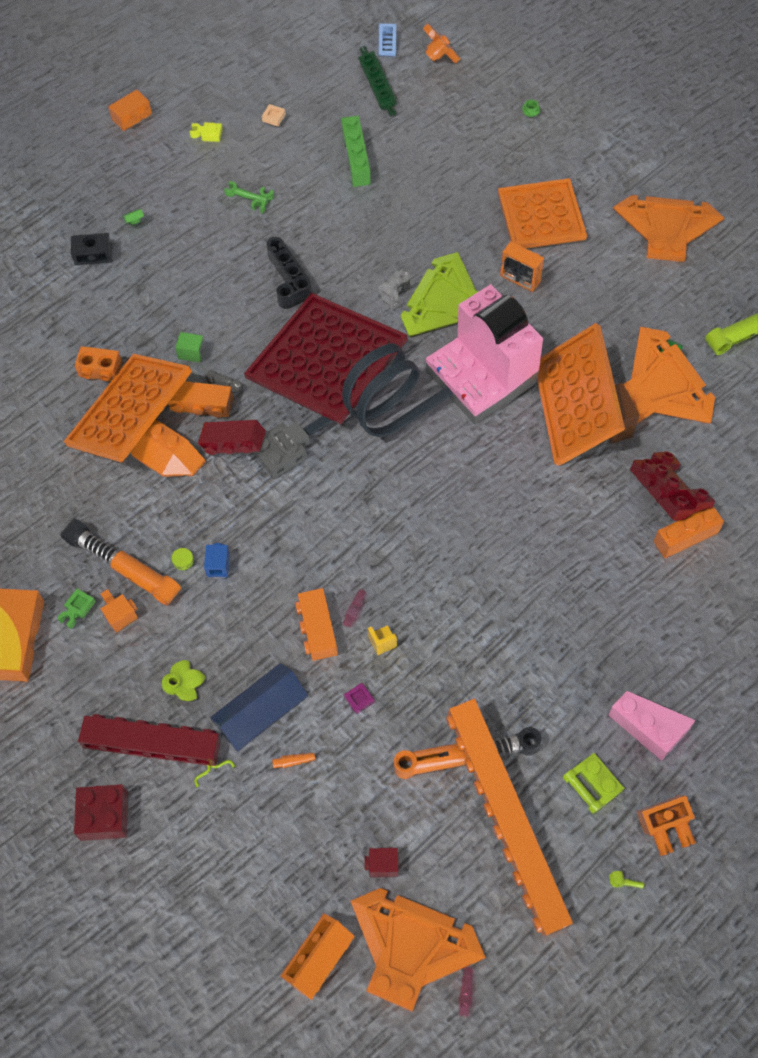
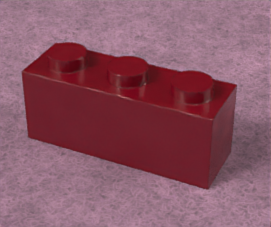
M257 420L204 422L198 444L210 455H215L216 453L260 452L266 430Z

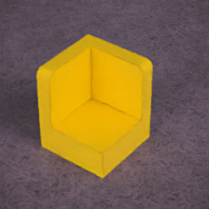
M388 625L374 631L372 626L368 627V638L377 656L397 647V637L395 634H392Z

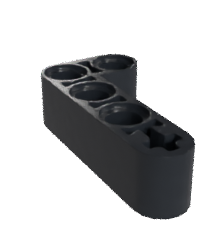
M279 237L269 238L266 244L268 257L285 281L276 289L278 305L283 309H289L304 302L312 293L311 282L284 241Z

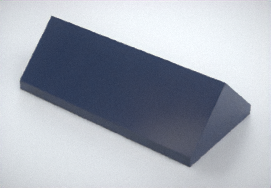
M280 663L213 714L210 719L238 752L307 698L308 694L293 671Z

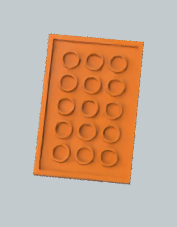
M594 323L540 358L537 382L554 464L558 466L625 430L601 325Z
M133 354L63 442L68 447L122 463L177 390L186 381L192 370L187 365Z

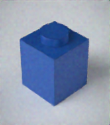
M222 543L206 545L204 569L207 577H228L230 561L228 545Z

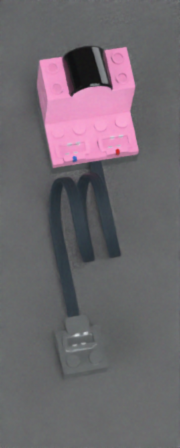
M490 284L458 305V338L426 358V372L442 388L441 391L386 426L379 428L368 427L365 420L379 417L396 406L411 392L420 376V369L411 360H405L404 351L397 344L391 343L371 351L353 366L343 385V403L347 410L358 419L364 430L375 437H383L395 433L449 397L475 425L537 384L543 337L528 323L527 314L521 304L510 295L502 296ZM397 352L391 366L380 372L369 382L360 396L357 411L353 410L350 401L351 392L358 377L378 359ZM412 369L405 383L391 397L378 406L366 411L368 403L374 394L384 388L397 374ZM321 416L304 428L297 421L289 427L282 422L265 433L260 452L252 453L271 477L276 479L307 459L304 447L310 444L309 436L333 420Z

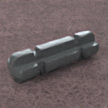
M209 370L206 374L207 381L216 382V385L231 386L233 392L240 393L243 388L242 382L238 380L233 381V378L221 373L217 374L216 371Z

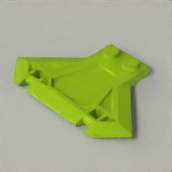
M458 252L433 259L431 265L435 269H428L407 303V307L411 310L409 312L403 311L400 315L409 337L457 324L458 305L479 292L475 290Z

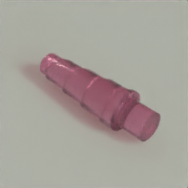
M360 589L345 613L343 625L346 627H351L353 621H356L366 593L364 590Z
M469 967L464 968L458 1005L460 1006L459 1016L469 1017V1008L472 1007L473 969Z

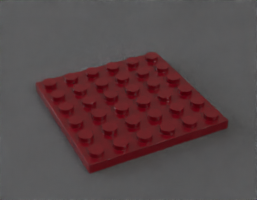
M311 293L244 372V376L246 379L342 424L350 414L342 398L343 385L350 370L361 358L378 347L394 343L402 348L407 342L408 336L403 332ZM397 352L378 359L358 377L351 392L350 401L352 409L358 404L360 396L369 382L385 370Z

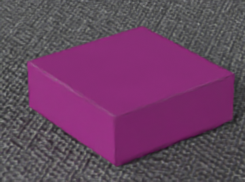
M360 683L344 694V698L355 714L375 703L374 698L363 683Z

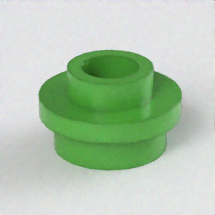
M527 100L522 107V112L526 116L533 117L539 114L540 106L535 100Z

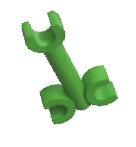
M233 181L228 182L231 189H224L225 195L228 197L238 195L253 200L252 210L261 206V213L266 211L268 201L274 198L273 190L265 194V187H262L260 195L237 188L236 183Z

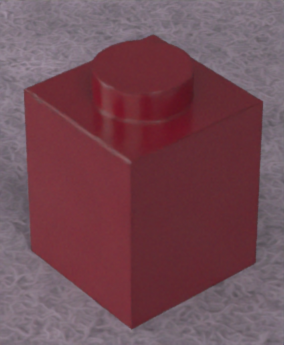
M369 848V856H364L365 870H369L370 878L398 877V848Z

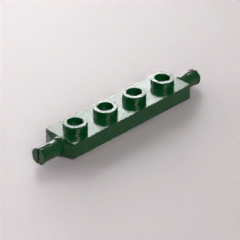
M366 46L360 47L359 50L362 56L358 57V60L380 109H387L389 116H395L396 111L393 106L397 104V101L375 52L368 53Z

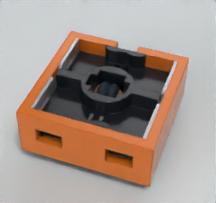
M510 241L502 252L503 264L500 276L534 292L541 282L544 257Z

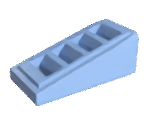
M379 24V56L396 57V24ZM383 34H392V36H382V35H383ZM382 39H392V41H383ZM382 44H392V46H382ZM382 49H392V51H382Z

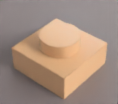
M269 104L262 115V122L279 126L286 115L285 109Z

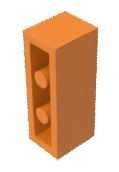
M185 381L168 404L170 411L176 413L186 412L221 418L229 417L234 397L231 386Z
M714 506L713 508L703 509L693 513L684 520H679L658 530L653 542L665 559L718 534L724 520Z
M323 588L298 593L299 601L295 602L297 614H302L303 621L299 622L302 635H307L308 641H304L306 655L311 654L312 661L337 656V645Z
M323 914L280 977L299 993L312 1000L355 936L336 919Z

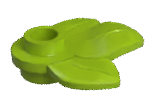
M182 660L171 667L170 673L163 677L161 686L169 695H176L183 701H193L197 699L195 688L204 682L206 676L198 670L190 669V662L188 660ZM169 681H175L177 684L171 685Z

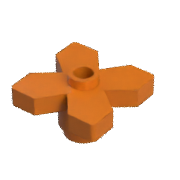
M427 23L423 29L433 41L427 46L425 53L433 61L439 60L446 54L454 63H457L461 58L449 45V39L444 34H438Z

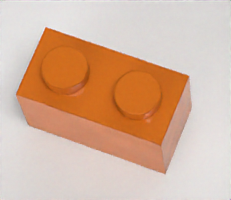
M137 89L108 106L111 119L123 131L152 114L149 100Z

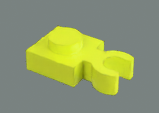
M204 122V126H200L197 123H192L191 138L202 137V141L220 142L223 130L222 124Z

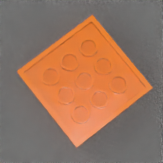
M570 178L498 188V197L511 242L521 245L526 249L586 240L587 233Z

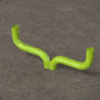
M225 760L216 766L207 765V770L195 777L194 783L196 787L200 786L198 779L208 774L211 767L219 768L229 763L234 768L236 767L231 760Z

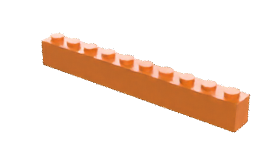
M472 699L449 708L448 716L446 717L447 724L450 730H455L457 738H455L456 745L460 752L464 751L467 758L464 760L465 766L469 773L473 772L476 779L474 782L478 795L482 794L485 800V804H483L485 813L488 818L492 817L495 824L493 826L494 834L497 840H502L505 847L502 849L503 855L507 863H512L515 870L512 872L514 881L517 886L521 885L524 891V895H522L523 902L526 908H531L535 918L532 919L535 930L537 933L541 932L542 936H546L573 924L476 700Z

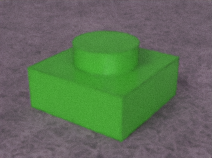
M137 209L123 215L122 218L125 223L130 222L133 225L141 222L140 218L144 217L142 209Z

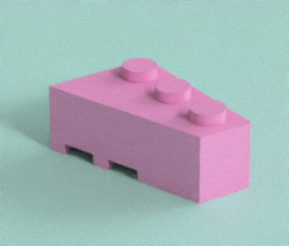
M628 691L612 706L608 715L661 761L685 736L696 721Z

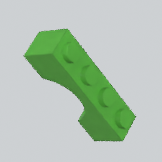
M359 115L341 118L344 146L347 149L352 186L371 185L370 167Z

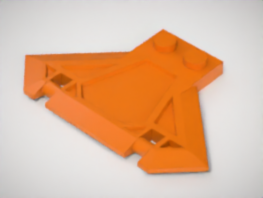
M631 195L613 207L622 218L647 240L646 258L684 262L686 258V244L725 219L708 202H701V206L694 205V201L648 196L645 197V200H638V195Z
M640 327L631 380L624 384L640 415L638 423L657 413L711 424L715 396L712 392L707 395L703 392L702 388L706 384L676 344L673 346L668 344L667 340L671 338L668 332ZM659 345L663 350L662 353L657 348ZM693 394H695L698 397V401L694 399V397L692 396Z
M379 888L350 901L376 965L366 992L413 1012L422 986L481 961L486 957L471 925L464 923L462 930L453 927L454 918L399 895L396 896L393 902L386 899L388 891ZM381 908L389 910V916L380 913ZM451 936L458 939L457 944L448 942V937Z

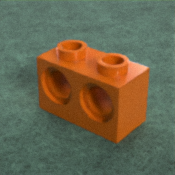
M81 346L74 366L78 376L84 379L93 378L102 381H112L120 371L123 362L119 351Z

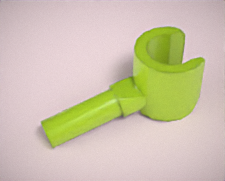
M614 871L612 874H609L610 883L615 888L622 886L644 888L643 882L624 879L622 871Z

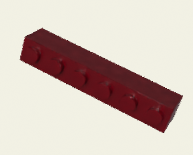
M92 714V716H84L78 743L83 749L216 766L221 739L219 734L211 729L196 731L188 726L173 728L166 723L151 725L144 720L129 722L122 717L107 719L103 715Z

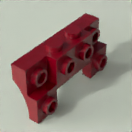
M654 452L651 459L634 460L630 471L673 521L684 520L697 511L713 508L715 500L709 495L708 491L702 488L689 489L674 472L679 469L681 463L671 452Z

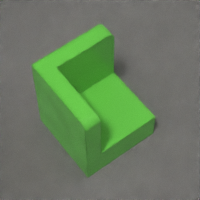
M180 332L175 347L178 359L201 362L200 348L203 336Z

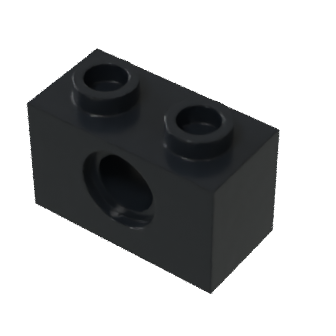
M109 233L71 236V256L74 265L112 263V242Z

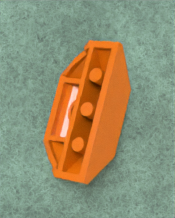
M156 419L131 450L132 457L161 476H194L206 462L186 438Z

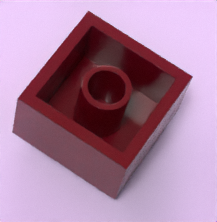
M124 785L76 787L74 835L80 841L127 838L128 791Z

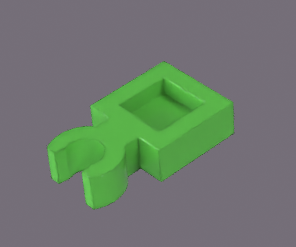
M76 589L64 604L67 611L62 612L58 616L59 623L62 624L65 619L69 618L70 620L66 625L69 629H72L76 624L77 616L83 619L95 604V599Z

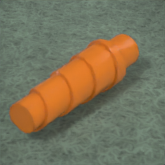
M311 752L282 755L281 758L272 759L273 768L283 767L284 769L314 761L315 755Z

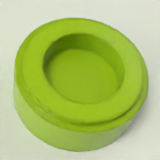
M186 548L177 549L171 557L174 567L178 570H187L194 562L191 551Z

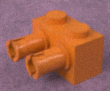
M678 795L636 811L644 834L653 836L660 856L666 855L667 852H674L666 832L668 828L675 827L682 848L696 843L688 824L695 817L686 795Z

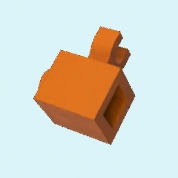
M108 589L101 593L106 605L100 609L116 633L138 619L135 613L137 607L131 598L126 600L122 594L114 599Z

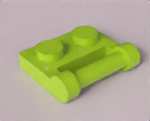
M595 753L591 754L562 777L566 783L571 784L589 806L588 810L592 814L599 811L625 789ZM579 774L600 797L599 800L596 801L578 780L577 776Z

